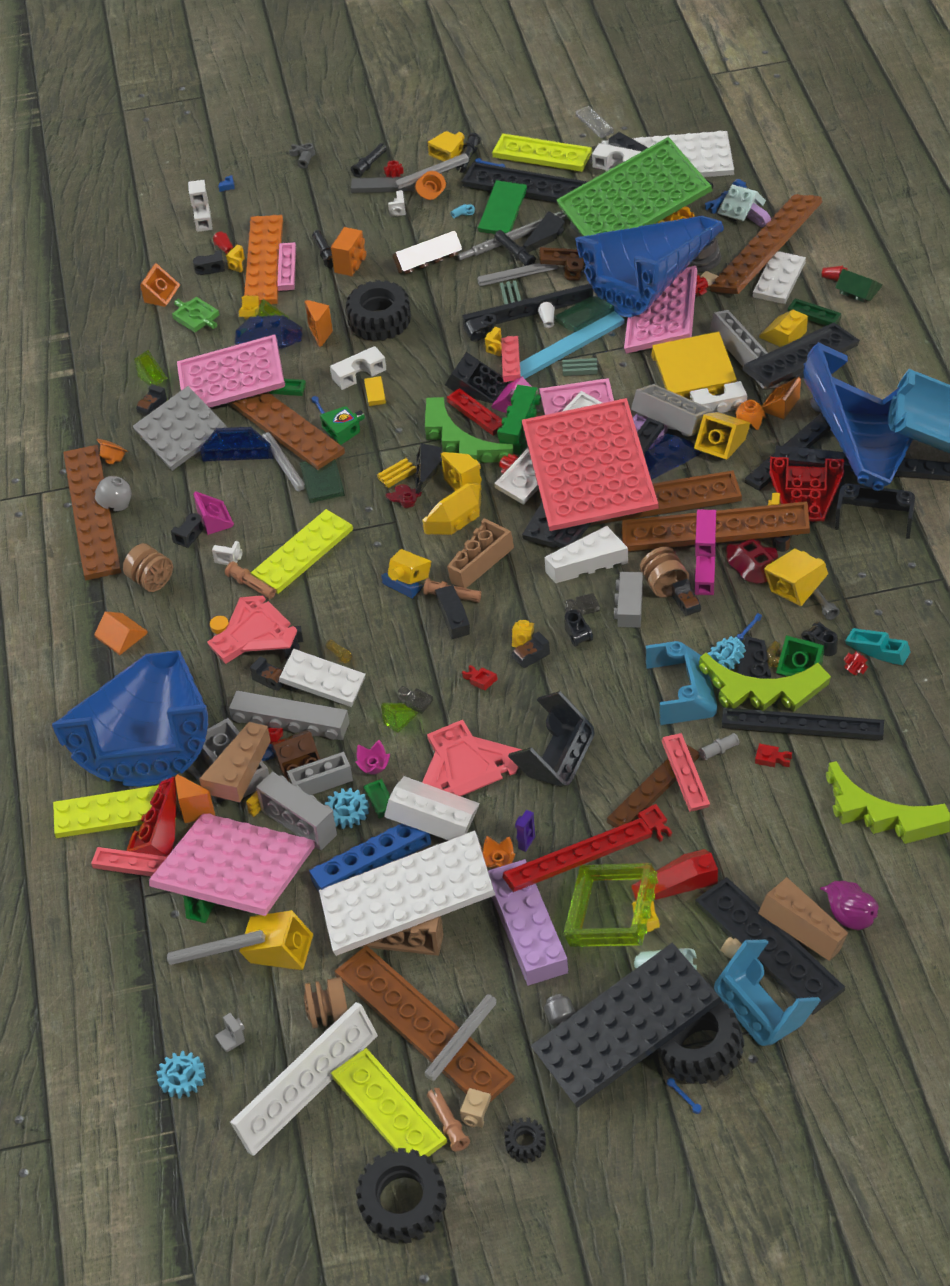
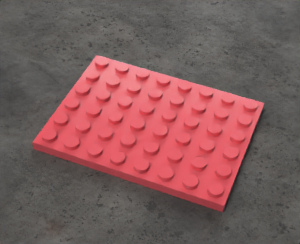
M627 398L522 420L550 531L659 508Z

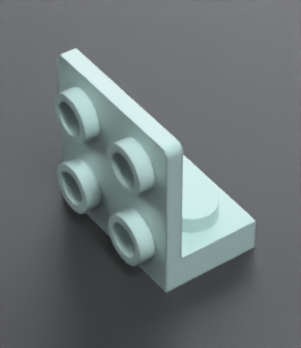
M732 185L718 214L744 221L753 203L763 206L766 200L757 191Z

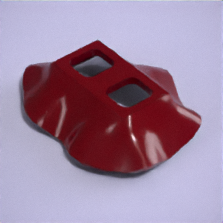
M749 539L740 544H729L727 546V561L740 573L742 578L758 584L768 582L764 568L779 559L775 548L763 546L758 539ZM754 544L757 549L748 552L744 546ZM764 555L768 560L758 563L754 558Z

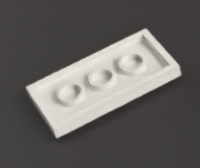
M777 252L768 261L753 291V297L785 304L802 271L806 257Z
M293 649L280 675L279 682L352 707L366 674Z

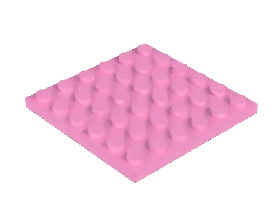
M202 814L149 879V886L266 916L315 848V840L212 814Z

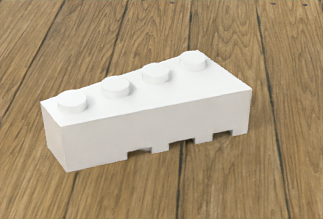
M605 526L546 556L545 572L555 583L577 578L582 573H595L596 569L604 567L606 569L613 568V565L618 563L622 565L627 564L628 547L608 526Z

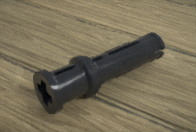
M470 133L467 137L468 141L463 146V154H467L469 161L472 154L477 151V145L481 142V137L477 133ZM468 163L457 166L456 170L460 169L459 172L464 173Z
M380 143L366 157L360 158L357 164L351 166V173L357 178L362 177L363 173L371 168V164L387 151V147L384 146L381 149L384 144Z
M314 231L312 237L320 250V257L324 259V265L328 268L334 267L331 247L328 246L321 231Z
M502 230L495 233L494 238L512 252L516 260H520L524 266L535 263L536 257L530 255L525 247H520Z

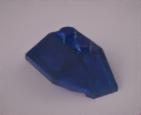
M284 315L249 317L236 330L235 344L239 345L275 335L278 348H285L293 345L295 342L302 341L303 328Z
M252 427L216 428L200 447L203 462L273 459L271 444Z
M664 434L658 437L644 454L651 480L701 454V451L694 449L695 445L691 441L678 436Z

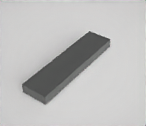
M403 177L353 178L351 181V193L414 191L415 183L398 189L396 180Z

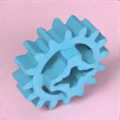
M730 636L728 640L723 638L722 641L717 642V646L711 647V652L707 654L717 663L730 670L734 669L735 664L740 663L739 660L744 658L742 653L746 652L744 648L745 645L740 639Z
M344 788L341 789V793L334 791V797L328 796L329 802H325V805H328L333 810L336 826L341 824L342 829L346 825L352 828L354 823L360 825L359 820H366L365 814H369V805L365 794L360 795L359 790L352 792V788H349L347 792H345Z
M184 1051L181 1052L180 1056L173 1053L172 1059L165 1058L166 1064H159L161 1070L157 1071L159 1086L164 1093L168 1092L170 1097L177 1094L180 1099L184 1093L187 1097H190V1091L198 1092L197 1085L203 1086L202 1079L206 1078L204 1065L201 1063L200 1058H194L191 1052L188 1056H185Z

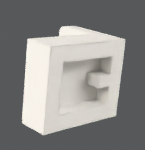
M403 190L396 191L397 198H394V202L388 203L390 217L406 215Z
M238 541L234 542L232 548L214 545L212 549L214 563L228 565L232 561L237 563L242 557V549H240Z

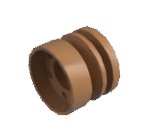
M144 543L135 546L128 553L123 563L124 574L148 592L158 591L165 586L173 571V564L169 558Z
M660 547L652 550L642 559L640 564V571L643 572L655 595L659 597L672 596V583L687 578L689 580V573L675 551L670 547Z
M341 977L327 979V990H322L319 981H316V992H312L310 983L305 984V1008L307 1018L311 1022L313 1029L318 1028L317 1018L322 1017L323 1026L327 1027V1016L332 1015L335 1023L347 1011Z

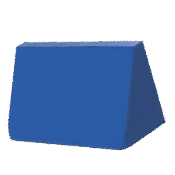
M388 572L382 575V583L410 598H413L423 588V585L418 582L406 584L399 580L394 581L388 576Z

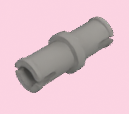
M732 733L723 739H716L712 744L700 748V756L703 760H707L717 754L722 755L726 750L739 745V738L735 733Z

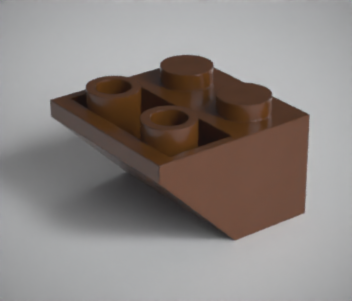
M308 730L270 743L278 767L288 782L287 771L320 760L314 739Z

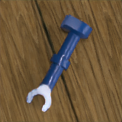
M737 179L732 184L747 188L746 183L740 179ZM728 191L722 192L721 196L716 200L706 202L705 210L711 208V213L714 214L719 205L723 203Z

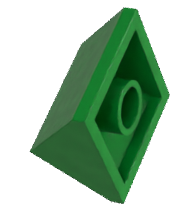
M786 635L776 673L792 676L809 669L817 663L822 666L824 645Z

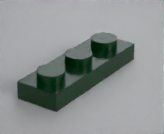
M796 298L787 310V312L791 310L798 311L807 315L809 321L825 326L832 323L838 324L842 315L840 312Z

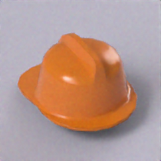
M427 171L415 184L417 193L428 200L437 198L446 187L445 178L437 171Z
M97 439L100 443L99 454L105 459L107 464L113 465L114 462H121L125 453L128 452L117 444Z

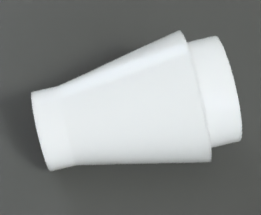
M549 302L540 304L538 313L546 328L554 326L555 308Z

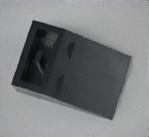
M466 352L446 381L445 386L452 391L460 388L473 399L493 404L508 382H504L502 375Z

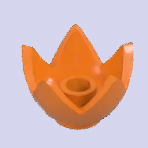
M746 400L735 412L736 418L750 422L756 430L760 428L762 418H766L764 409L755 400Z
M488 836L486 837L483 856L488 868L495 869L513 862L515 853L513 852V844L510 837L505 838L500 843H497Z

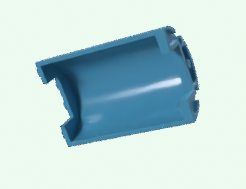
M908 369L897 386L900 388L897 391V396H893L888 415L889 427L895 433L950 454V385Z

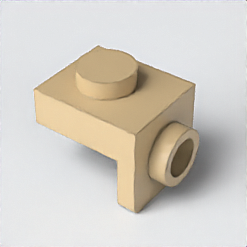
M469 1088L460 1110L462 1122L470 1127L478 1126L482 1128L484 1125L483 1117L491 1100V1095Z

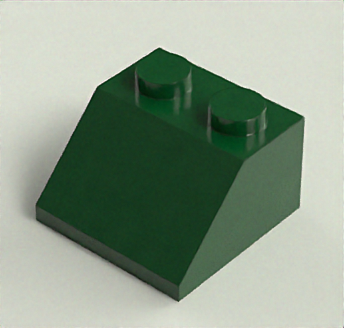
M842 269L835 288L840 290L839 294L849 297V294L855 296L854 299L864 302V300L871 301L883 284Z

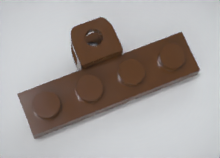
M540 247V264L565 265V278L567 280H580L581 271L586 265L584 259L579 258L577 249Z

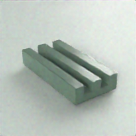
M516 280L511 284L510 281L506 282L505 285L503 282L500 283L504 305L508 304L505 289H508L511 303L515 302L511 288H514L517 301H521Z
M597 358L562 360L563 376L598 374Z

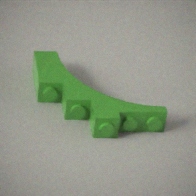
M444 397L426 398V440L442 439L443 452L469 454L479 463L500 462L502 457L508 456V454L514 455L513 444L484 441L462 431L448 416Z

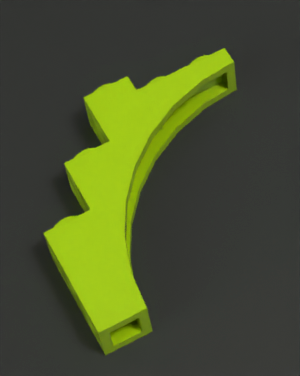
M704 653L699 659L700 670L705 675L708 674L715 687L720 689L719 701L725 708H737L750 698L754 707H759L760 710L764 711L781 698L783 705L794 712L829 685L831 676L819 663L792 676L777 679H759L731 671L717 663L707 653Z
M837 761L829 763L826 778L828 783L832 784L833 793L836 798L833 812L836 817H839L842 824L864 819L865 825L870 827L873 834L895 829L897 836L902 838L904 844L950 832V812L945 803L933 806H906L881 800L855 785L844 774Z

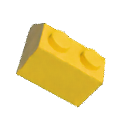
M795 310L778 316L759 335V338L779 347L801 338L807 332L808 316Z
M441 453L443 478L455 491L467 483H478L481 488V466L476 459L474 460L469 454Z

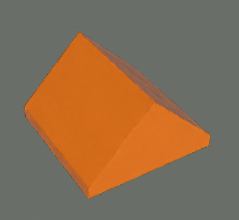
M157 263L153 265L140 284L144 303L163 307L167 306L180 286Z
M306 300L305 307L308 326L320 347L323 346L333 331L329 305Z
M797 377L775 387L762 405L765 413L785 419L800 398L801 379Z
M105 611L94 635L95 638L121 655L148 632L123 613Z
M177 774L175 776L177 794L184 822L197 821L202 814H212L215 816L209 790Z

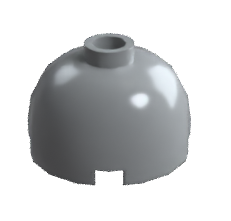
M106 477L99 482L96 488L95 500L105 509L111 507L114 508V511L124 510L128 507L132 495L130 485L120 477Z

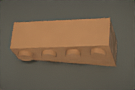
M484 518L481 521L480 528H476L473 532V537L465 542L464 549L459 551L447 566L451 583L458 587L467 588L514 548L511 531Z
M248 722L199 778L201 787L209 790L211 796L241 802L271 741L268 726Z
M787 877L766 894L758 913L829 961L840 952L848 935L846 930Z
M441 916L366 945L369 948L439 956L444 935Z

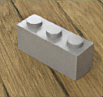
M620 572V580H616V591H619V594H615V605H618V608H614V619H618V627H641L643 572Z
M344 752L287 771L289 783L299 786L308 795L353 781L351 767Z

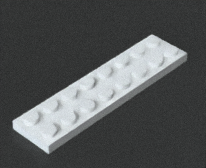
M580 391L563 411L601 404L602 402ZM528 448L494 483L496 489L523 505L539 489Z
M356 1002L230 1122L244 1147L251 1155L254 1156L333 1080L331 1076L332 1071L364 1050L378 1036L361 1004Z

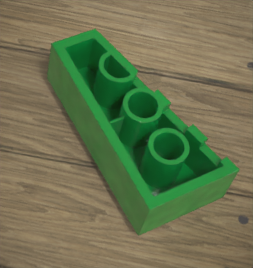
M517 384L511 398V406H508L506 417L502 419V428H499L497 431L500 444H513V454L522 455L523 449L527 448L522 420L533 418L537 415L536 407L541 403V395H539L537 387Z

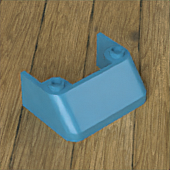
M679 641L646 646L647 669L685 663L690 685L679 689L678 700L660 702V725L711 718L717 713V702L710 676L708 674L705 675L699 668V659L702 655Z
M766 939L745 940L716 980L714 991L734 1011L737 1020L758 1044L762 1046L772 1045L801 1027L821 1000L818 997L798 998L784 1012L759 984L764 975V967L757 958L769 942Z

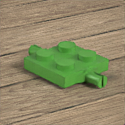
M198 297L186 303L179 299L175 300L174 304L179 309L173 312L172 316L177 322L193 332H197L205 325L212 329L217 327V323L212 321L220 316L219 310Z

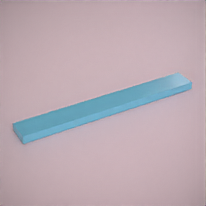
M612 311L520 362L521 377L526 379L625 324L624 319L615 311Z

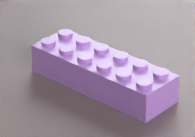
M524 859L488 870L495 892L492 899L528 986L567 974L568 962L536 884L513 892L502 878L504 871L527 863Z

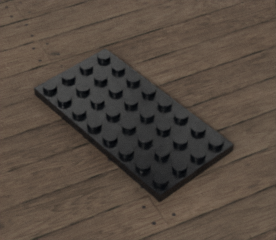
M672 942L533 1043L531 1047L578 1108L721 1003L722 1000Z

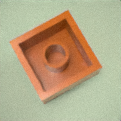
M344 227L331 246L334 273L353 276L356 270L359 269L361 262L365 260V239L361 230Z

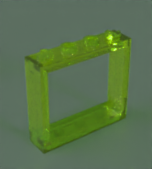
M651 863L580 866L563 933L570 947L637 946L643 944L644 935L647 934V921L651 917V902L655 899V884L658 883L657 871L654 870ZM641 879L631 928L582 929L594 881Z

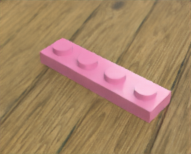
M279 243L278 291L295 290L296 243Z

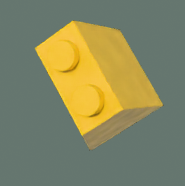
M719 412L704 414L694 449L728 459L746 440L750 422Z
M795 548L764 568L771 592L799 606L805 603L828 575L826 564L822 559H816L807 552H801Z
M292 910L270 913L266 916H250L245 934L262 930L265 934V942L240 948L239 952L252 964L303 970L313 933Z

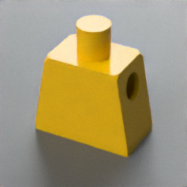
M445 131L427 142L428 153L430 156L441 161L459 156L464 152L463 140L465 137L461 132L453 134Z
M401 549L390 559L388 576L394 581L399 580L406 584L416 583L429 577L431 561Z

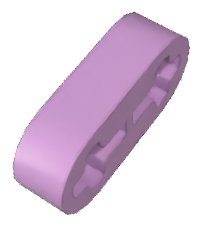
M755 203L752 204L747 218L758 226L764 227L771 221L770 215Z

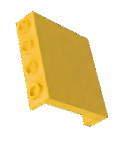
M720 332L652 345V359L657 362L665 388L673 393L690 399V391L707 388L710 394L717 395L724 393V384L737 382Z

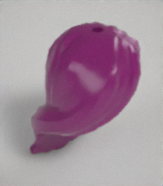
M833 881L829 885L820 888V890L828 894L833 915L843 926L853 930H862L872 926L874 919L877 918L879 908L877 901L870 894L863 892L857 883Z

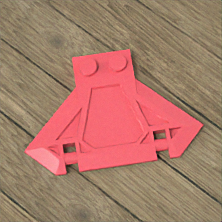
M263 595L240 597L226 630L215 635L207 643L214 653L227 664L247 651L288 649L292 645L297 629L294 626L289 627L291 623L270 602L264 603L266 599Z
M460 720L427 734V739L435 754L422 783L458 796L466 795L503 779L501 774L504 772H508L510 776L516 774L519 767L508 755L522 749L474 737L465 722Z

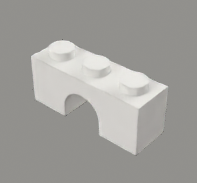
M599 143L592 154V167L608 170L611 165L621 164L641 151Z
M205 181L188 182L191 206H193L196 231L213 230Z
M375 346L331 365L332 379L341 390L357 383V372L365 371L374 376L385 371V357Z
M739 381L724 384V394L720 396L710 394L707 388L690 391V400L713 409L712 413H724L737 410L747 400V393L742 382Z

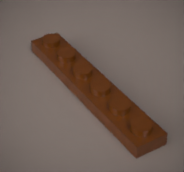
M687 745L694 763L700 757V752ZM668 758L607 817V823L616 828L637 820L639 812L649 808L677 780Z

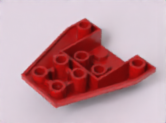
M770 457V477L776 493H780V504L807 502L809 521L824 522L844 476V459H825V467L788 466L789 458Z

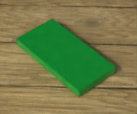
M496 180L478 226V232L495 234L499 230H502L504 233L512 231L527 191V185Z

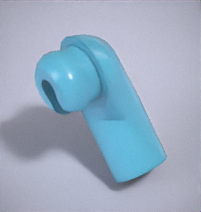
M464 204L450 213L453 218L460 215L470 216L474 214L475 207L471 204Z

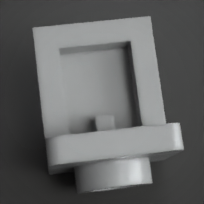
M231 1013L223 1017L226 1029L216 1034V1039L225 1052H229L245 1042L242 1032L245 1028L240 1019H235Z

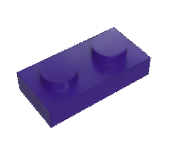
M526 810L522 816H519L515 823L518 849L524 852L527 851L535 839L534 813Z

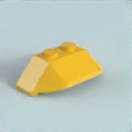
M467 483L441 500L431 510L429 515L422 520L424 533L452 535L476 520L480 516V485L478 483Z

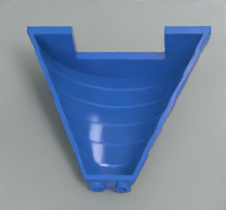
M697 216L597 233L595 235L576 237L575 239L579 258H583L586 265L584 273L601 301L606 300L610 304L608 308L620 316L634 317L644 313L664 290L672 284L678 275L686 269L691 261L699 255L704 247L720 232H723L724 227L722 221L706 216Z
M818 342L807 355V361L804 363L803 375L806 386L813 395L824 418L831 427L832 433L849 460V464L857 476L858 483L880 491L884 486L891 483L906 455V451L913 441L911 438L891 431L888 423L892 398L897 396V391L900 388L882 400L832 377L835 371L848 362V356Z
M178 650L145 654L131 666L116 675L115 678L100 687L97 692L68 711V714L52 724L60 744L67 747L72 753L71 758L82 768L106 781L113 779L123 782L125 786L140 787L160 784L161 781L169 779L178 773L182 774L193 764L206 740L208 713L181 651Z

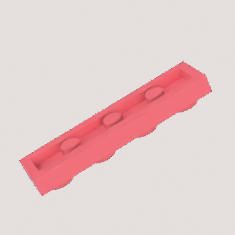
M507 336L501 338L504 382L514 381L521 377L518 336Z
M682 733L663 737L661 740L689 812L708 808L710 802Z
M97 847L91 865L95 869L152 877L167 857Z

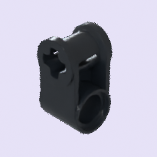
M485 314L467 321L464 324V330L470 340L477 342L486 338L491 329L493 330L494 327H497L495 325L496 316Z
M574 609L567 611L564 616L565 631L570 637L573 646L576 647L579 643L587 640L592 641L593 633L581 613Z
M816 621L808 631L805 630L801 633L803 640L824 645V656H833L837 653L838 636L822 623Z

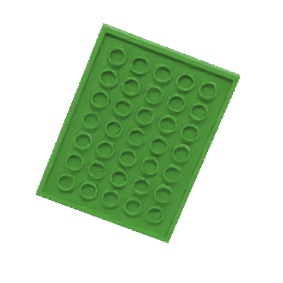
M668 136L557 199V203L580 234L588 236L655 224L710 193L713 189Z

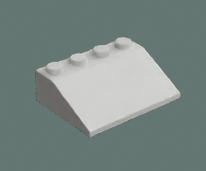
M404 776L395 786L388 800L384 817L451 840L467 834L480 803Z

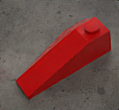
M175 777L161 781L150 801L152 807L146 815L143 814L141 818L143 823L138 832H133L126 851L168 857L173 851L177 789Z
M702 849L680 856L631 885V889L636 901L657 900L718 884V868L712 853Z

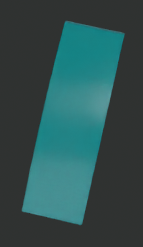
M853 628L845 640L848 646L859 652L898 665H903L911 653L906 640L890 639L886 632Z

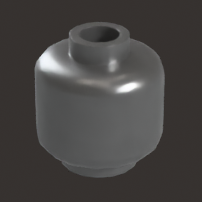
M562 994L548 998L544 1006V1011L552 1026L560 1025L576 1013L570 998Z

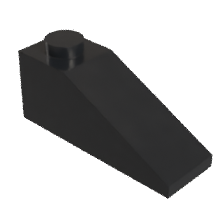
M548 211L523 247L529 253L553 242L557 236L561 237L563 234L565 221Z
M420 444L416 455V494H419L436 474L439 465L442 466V447Z
M450 585L435 589L451 640L470 635V624L454 586Z

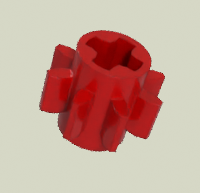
M392 160L384 167V174H386V177H400V174H404L402 164Z
M697 275L695 294L699 297L707 293L708 282L705 277Z
M511 454L502 457L499 463L500 468H502L501 473L504 474L519 457Z
M857 651L854 654L848 653L844 658L845 663H847L844 668L854 675H857L858 672L864 674L869 667L866 664L868 659Z

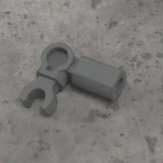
M312 143L301 144V146L297 144L291 145L292 149L289 150L290 156L300 155L298 166L300 168H307L311 158L315 155L314 145Z

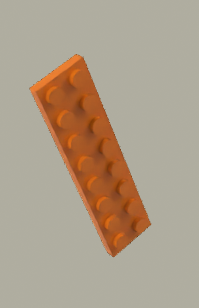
M282 215L255 216L250 219L244 296H258L259 305L278 304L279 243H282Z

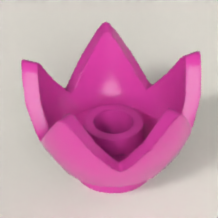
M380 740L371 749L357 745V761L355 762L363 772L375 775L386 768L390 754H386Z

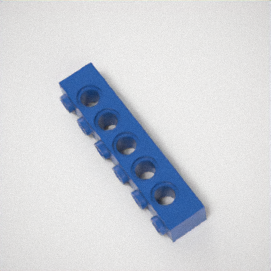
M401 823L358 846L352 847L349 851L337 855L321 865L315 866L309 871L311 882L319 893L320 889L322 890L333 884L407 857L431 844L430 833Z

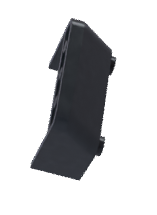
M845 484L840 489L835 530H839L843 505H857L909 512L906 539H910L916 502L915 495L905 490L883 488L880 491H876L872 487L864 485Z
M558 691L538 697L537 699L549 713L546 718V727L553 735L542 758L532 747L509 753L508 757L529 778L563 787L571 784L594 737V728L563 693Z

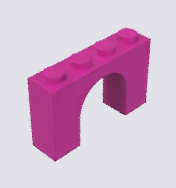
M697 510L695 595H714L716 510Z

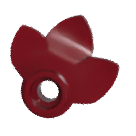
M398 484L395 486V492L386 493L385 496L392 502H400L402 507L410 508L415 505L417 498L421 496L422 492L416 494V488L411 489L406 484Z

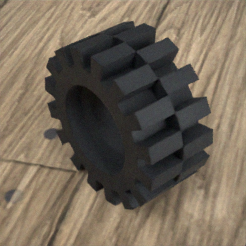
M519 1118V1123L514 1120L512 1121V1126H507V1131L504 1134L505 1147L512 1159L516 1157V1161L520 1162L522 1158L524 1163H528L529 1158L533 1162L536 1161L535 1156L538 1158L542 1156L541 1152L544 1153L546 1136L543 1126L541 1124L538 1125L537 1120L534 1119L531 1123V1118H527L524 1122L523 1118ZM527 1134L534 1138V1142L528 1146H521L517 1143V1138L521 1135Z

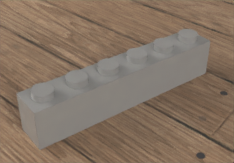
M729 310L714 312L710 331L712 333L720 332L724 346L742 366L768 353ZM758 382L763 389H769Z
M236 691L229 707L231 720L238 723L252 722L270 728H283V730L294 733L308 730L312 736H321L329 739L343 740L349 725L348 711L344 709Z

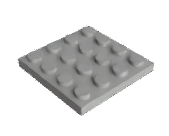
M189 386L133 425L134 430L172 471L228 430L227 426Z

